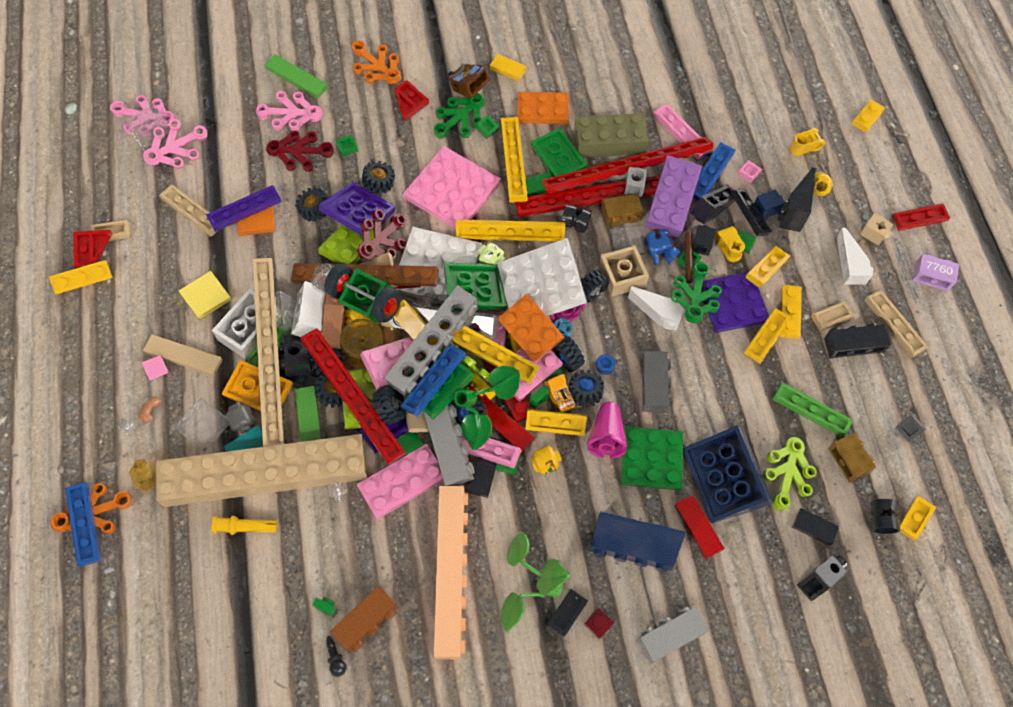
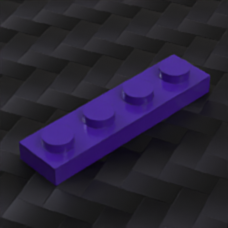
M271 185L206 215L216 232L282 201L274 185Z

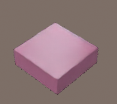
M748 160L739 169L737 174L752 184L763 169Z
M161 355L142 362L149 380L169 373Z

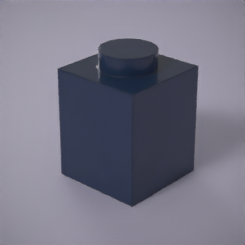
M775 189L757 196L754 203L765 219L778 214L782 210L784 200Z

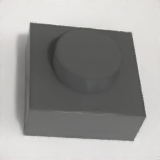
M913 414L896 426L908 442H911L927 430Z

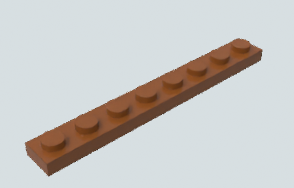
M294 263L291 281L292 283L301 284L305 281L311 284H325L327 274L323 272V269L329 272L330 270L328 268H322V270L319 268V271H317V268L321 265L332 269L337 264ZM345 264L352 268L353 271L358 268L389 285L437 287L439 273L437 266Z

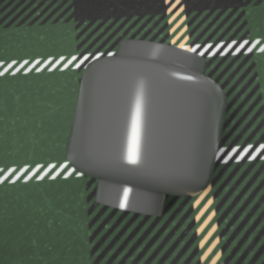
M241 402L228 408L229 411L226 413V418L232 431L245 433L252 429L251 426L256 420L249 405Z

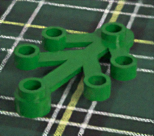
M477 93L472 99L449 98V108H437L436 117L444 119L446 115L454 116L445 124L437 123L434 126V135L439 139L445 138L448 130L462 119L460 136L468 138L470 136L468 113L472 110L474 111L472 126L475 128L477 124L475 122H479L482 119L480 117V108L485 105L484 97ZM458 105H466L464 108H457Z
M697 262L692 270L695 277L693 290L686 283L683 276L678 275L673 281V285L676 288H681L689 297L691 305L683 297V293L680 290H674L670 297L673 302L679 303L685 310V319L694 324L701 322L703 314L708 312L715 313L720 307V303L717 300H710L707 305L699 307L700 302L710 297L718 298L722 292L719 286L713 285L711 289L701 293L703 278L706 277L709 271L708 265L703 262Z

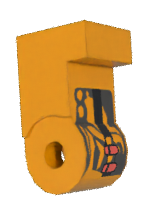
M564 374L544 381L545 386L549 389L550 398L558 412L564 413L575 407L574 400L566 385Z

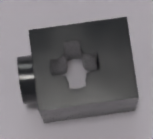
M698 225L692 250L697 254L709 256L716 229L706 225Z

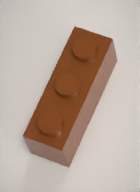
M378 586L330 632L349 654L352 651L356 652L364 645L363 641L369 635L372 637L380 630L381 627L379 625L385 620H391L397 612L395 610L398 609V606Z

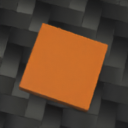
M274 206L238 221L239 236L276 232Z

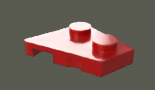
M407 79L394 88L404 121L429 104V99Z
M112 231L73 232L74 268L77 269L99 262L112 236Z

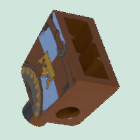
M463 64L455 72L450 71L447 76L453 91L470 99L490 81L485 65Z

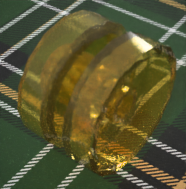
M365 318L349 322L343 328L340 335L341 346L347 361L353 366L366 368L360 356L363 351L385 345L383 333L379 325Z

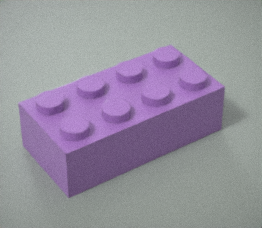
M667 155L644 228L657 232L667 229L668 235L679 238L691 205L702 168L701 165Z

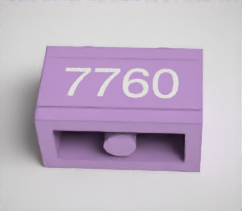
M922 254L915 263L912 281L949 291L957 283L959 264L950 260L939 259L932 255Z

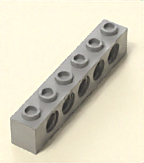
M457 285L384 377L386 383L405 397L408 393H411L417 386L416 382L420 377L423 378L428 372L431 363L435 362L442 354V349L451 344L456 331H461L465 326L467 317L469 315L472 316L478 308L477 298ZM456 308H460L462 310L460 314L452 313V311ZM444 323H448L450 325V327L446 330L440 328V326ZM435 338L438 340V343L435 345L428 344L430 339ZM417 355H426V358L424 360H416ZM412 369L414 373L411 376L403 375L406 370Z
M409 304L418 315L424 318L426 323L429 322L440 308ZM462 310L452 311V313L454 314H460L462 312ZM475 312L465 320V326L474 330L473 323H477L480 327L477 333L486 338L494 340L497 337L498 315ZM394 318L381 324V326L388 327V330L396 331L399 328L403 329Z

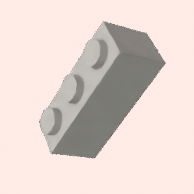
M686 607L677 612L679 616L673 620L668 617L659 622L660 627L655 630L650 627L641 632L642 637L638 639V642L650 664L709 631L708 626L696 607L691 610L689 607Z

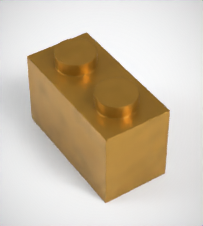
M637 193L603 199L601 211L606 227H617L621 224L641 221L643 209Z
M855 433L834 442L828 448L849 483L870 474L877 468L874 459L868 455L862 440Z

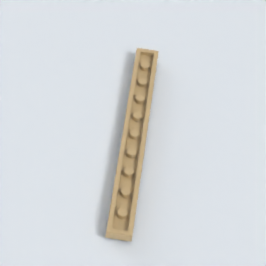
M272 258L252 259L262 436L263 447L282 445L284 440Z

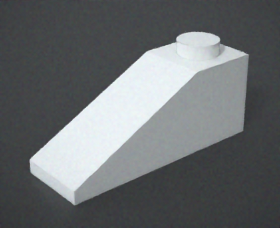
M842 228L836 238L844 285H866L873 276V267L870 266L869 258L848 230Z
M631 286L628 298L658 325L668 330H677L684 310L679 303L673 302L670 298Z

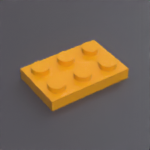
M239 360L222 395L236 402H243V404L249 405L251 408L261 412L259 367ZM280 377L281 406L293 385L292 381Z

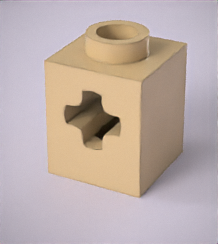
M874 213L860 235L879 246L882 240H888L892 234L889 230L894 224Z

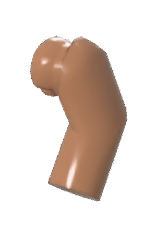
M156 395L145 402L140 409L138 417L144 424L153 420L150 412L161 404Z

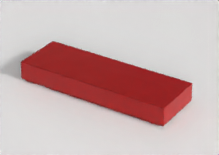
M942 203L897 212L892 215L898 231L947 222L950 216Z
M693 495L675 503V508L705 559L725 549Z

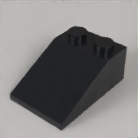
M811 168L792 191L788 200L784 201L782 210L779 211L777 218L780 221L779 228L801 232L811 214L816 168Z

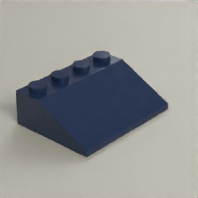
M738 425L683 448L711 523L749 513L774 503L744 430Z
M600 511L594 526L589 551L594 552L593 554L598 557H606L607 555L614 557V560L619 562H626L628 560L635 562L636 566L647 567L649 565L655 567L657 571L667 572L668 570L671 571L675 565L686 531Z

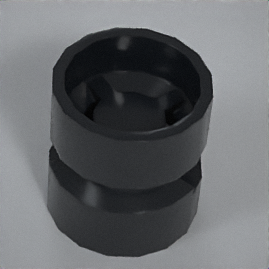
M568 203L563 212L561 222H565L566 228L574 227L575 231L585 233L592 211L584 208L578 210L577 206Z
M876 499L871 501V514L875 516L871 519L872 531L878 534L899 533L900 519L896 517L899 515L898 501L893 499Z

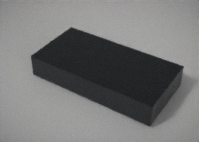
M800 508L792 528L831 546L839 526Z
M570 589L547 623V626L565 638L588 600Z

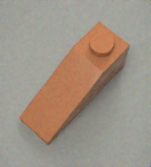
M326 294L321 334L331 348H340L347 307L338 302L339 299Z

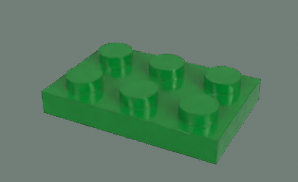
M561 128L531 141V147L553 177L588 167V164Z

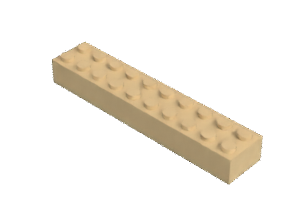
M362 434L156 461L157 502L163 507L354 482L368 478L365 444Z

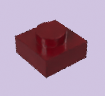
M598 608L584 623V626L600 640L614 622Z

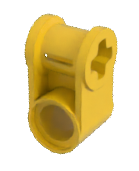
M812 128L796 134L789 150L793 155L801 156L821 149L826 142L819 136L817 128Z
M730 226L715 232V241L723 251L726 259L730 262L740 261L745 244L739 237L735 227Z

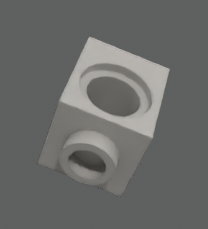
M629 167L624 195L637 193L638 197H642L645 187L646 169Z

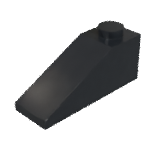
M726 185L702 196L691 211V214L695 216L697 221L703 224L713 220L735 202L731 195L734 189Z

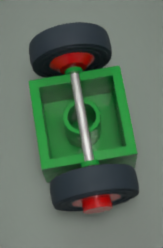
M337 264L330 270L325 280L324 288L329 296L339 299L338 302L376 323L379 321L383 323L390 321L399 309L401 303L400 293L386 282L358 268L353 271L352 268L345 264Z

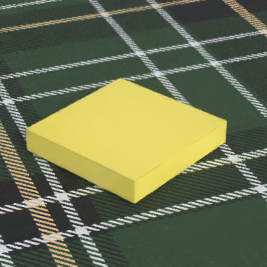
M211 271L179 290V293L199 320L232 300Z

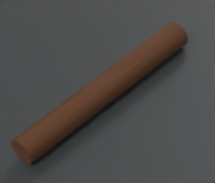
M686 232L685 280L686 283H692V232Z

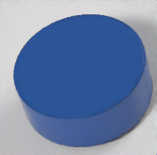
M606 354L599 356L596 361L597 371L604 375L612 373L615 368L614 358Z

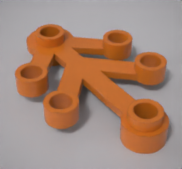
M357 40L352 43L353 53L357 56H363L371 63H355L353 65L355 74H362L363 71L382 72L381 74L367 72L364 75L366 83L372 84L375 80H386L389 84H397L401 81V73L397 69V64L399 63V56L397 54H390V68L385 66V57L388 53L386 45L381 44L377 47L379 60H377L366 51L363 41Z
M97 483L94 485L93 492L90 495L95 526L101 528L105 534H112L116 529L115 524L109 520L104 521L95 515L115 508L127 509L131 506L133 499L127 492L120 491L114 496L112 501L94 506L99 497L107 493V487L102 483ZM100 487H103V490L100 493H97V490ZM127 499V502L122 505V500ZM68 505L64 512L56 513L51 519V527L56 532L62 533L67 530L72 532ZM62 520H66L65 523L62 526H60V522ZM111 524V528L105 530L106 526Z

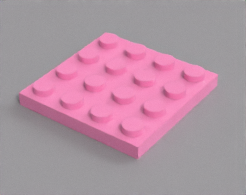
M443 146L403 193V198L456 229V220H471L500 185L501 178Z

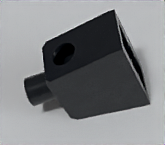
M839 555L836 557L830 556L800 581L797 586L812 602L829 590L847 573L844 568L847 565L846 560Z

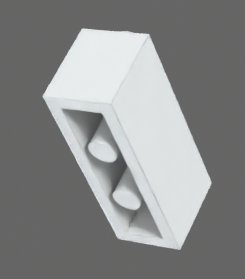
M306 281L303 283L297 294L291 334L302 337L316 328L322 333L323 308L326 299L325 288Z

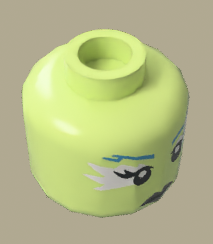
M489 243L487 246L483 244L478 251L480 255L478 261L481 264H497L505 260L504 251L494 243Z

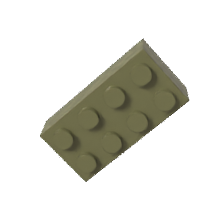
M644 113L575 117L574 135L576 149L582 157L635 155L646 153L649 140Z

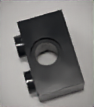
M283 334V342L279 343L280 354H284V357L280 359L281 369H285V376L309 375L308 350L301 342L300 337L293 334Z

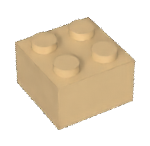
M636 245L606 253L600 257L599 268L609 281L607 288L611 297L630 292L631 286L639 289L646 287L649 275Z

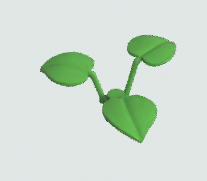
M521 531L518 532L510 543L507 551V561L511 566H517L520 562L521 565L541 578L537 582L539 592L521 593L519 595L512 592L505 599L501 611V620L505 631L508 633L518 624L523 616L524 601L522 599L524 597H544L549 595L557 598L562 592V584L570 577V574L556 559H550L544 565L542 573L527 564L523 558L529 552V540L526 534Z

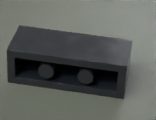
M873 323L864 327L855 325L846 329L837 327L829 330L824 337L829 359L884 353L891 346L885 324L877 325Z

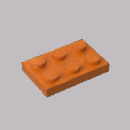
M518 92L517 117L519 123L568 124V93Z
M527 293L498 318L499 322L534 363L539 361L565 338Z

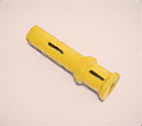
M214 515L211 531L212 534L226 532L230 533V535H234L237 532L277 533L278 521L238 519L236 516L218 518L217 515Z

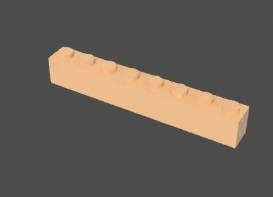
M439 486L434 637L435 659L461 660V654H465V640H461L462 631H466V618H462V609H466V596H462V588H467V575H463V567H467V554H463V546H467L468 533H464V525H468V513H464V505H468V493L464 492V486Z

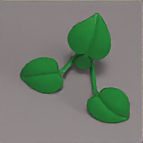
M500 366L495 368L489 375V382L493 386L491 388L472 391L466 385L463 390L455 393L454 401L456 405L465 407L466 410L474 413L467 415L461 424L463 436L470 445L471 450H477L488 441L492 432L490 418L487 415H479L478 411L471 406L476 403L477 395L495 390L496 396L500 399L507 400L514 397L520 384V372L515 367Z

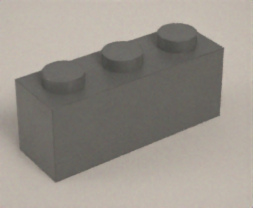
M644 351L642 412L666 413L668 407L672 404V395L669 394L668 389L671 388V376H668V370L671 369V359H668V352Z

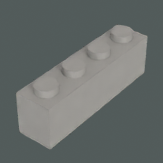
M448 404L434 420L424 413L445 486H458L474 480V467L468 461L467 454L469 452L461 438L463 432L455 418L457 416L455 407Z

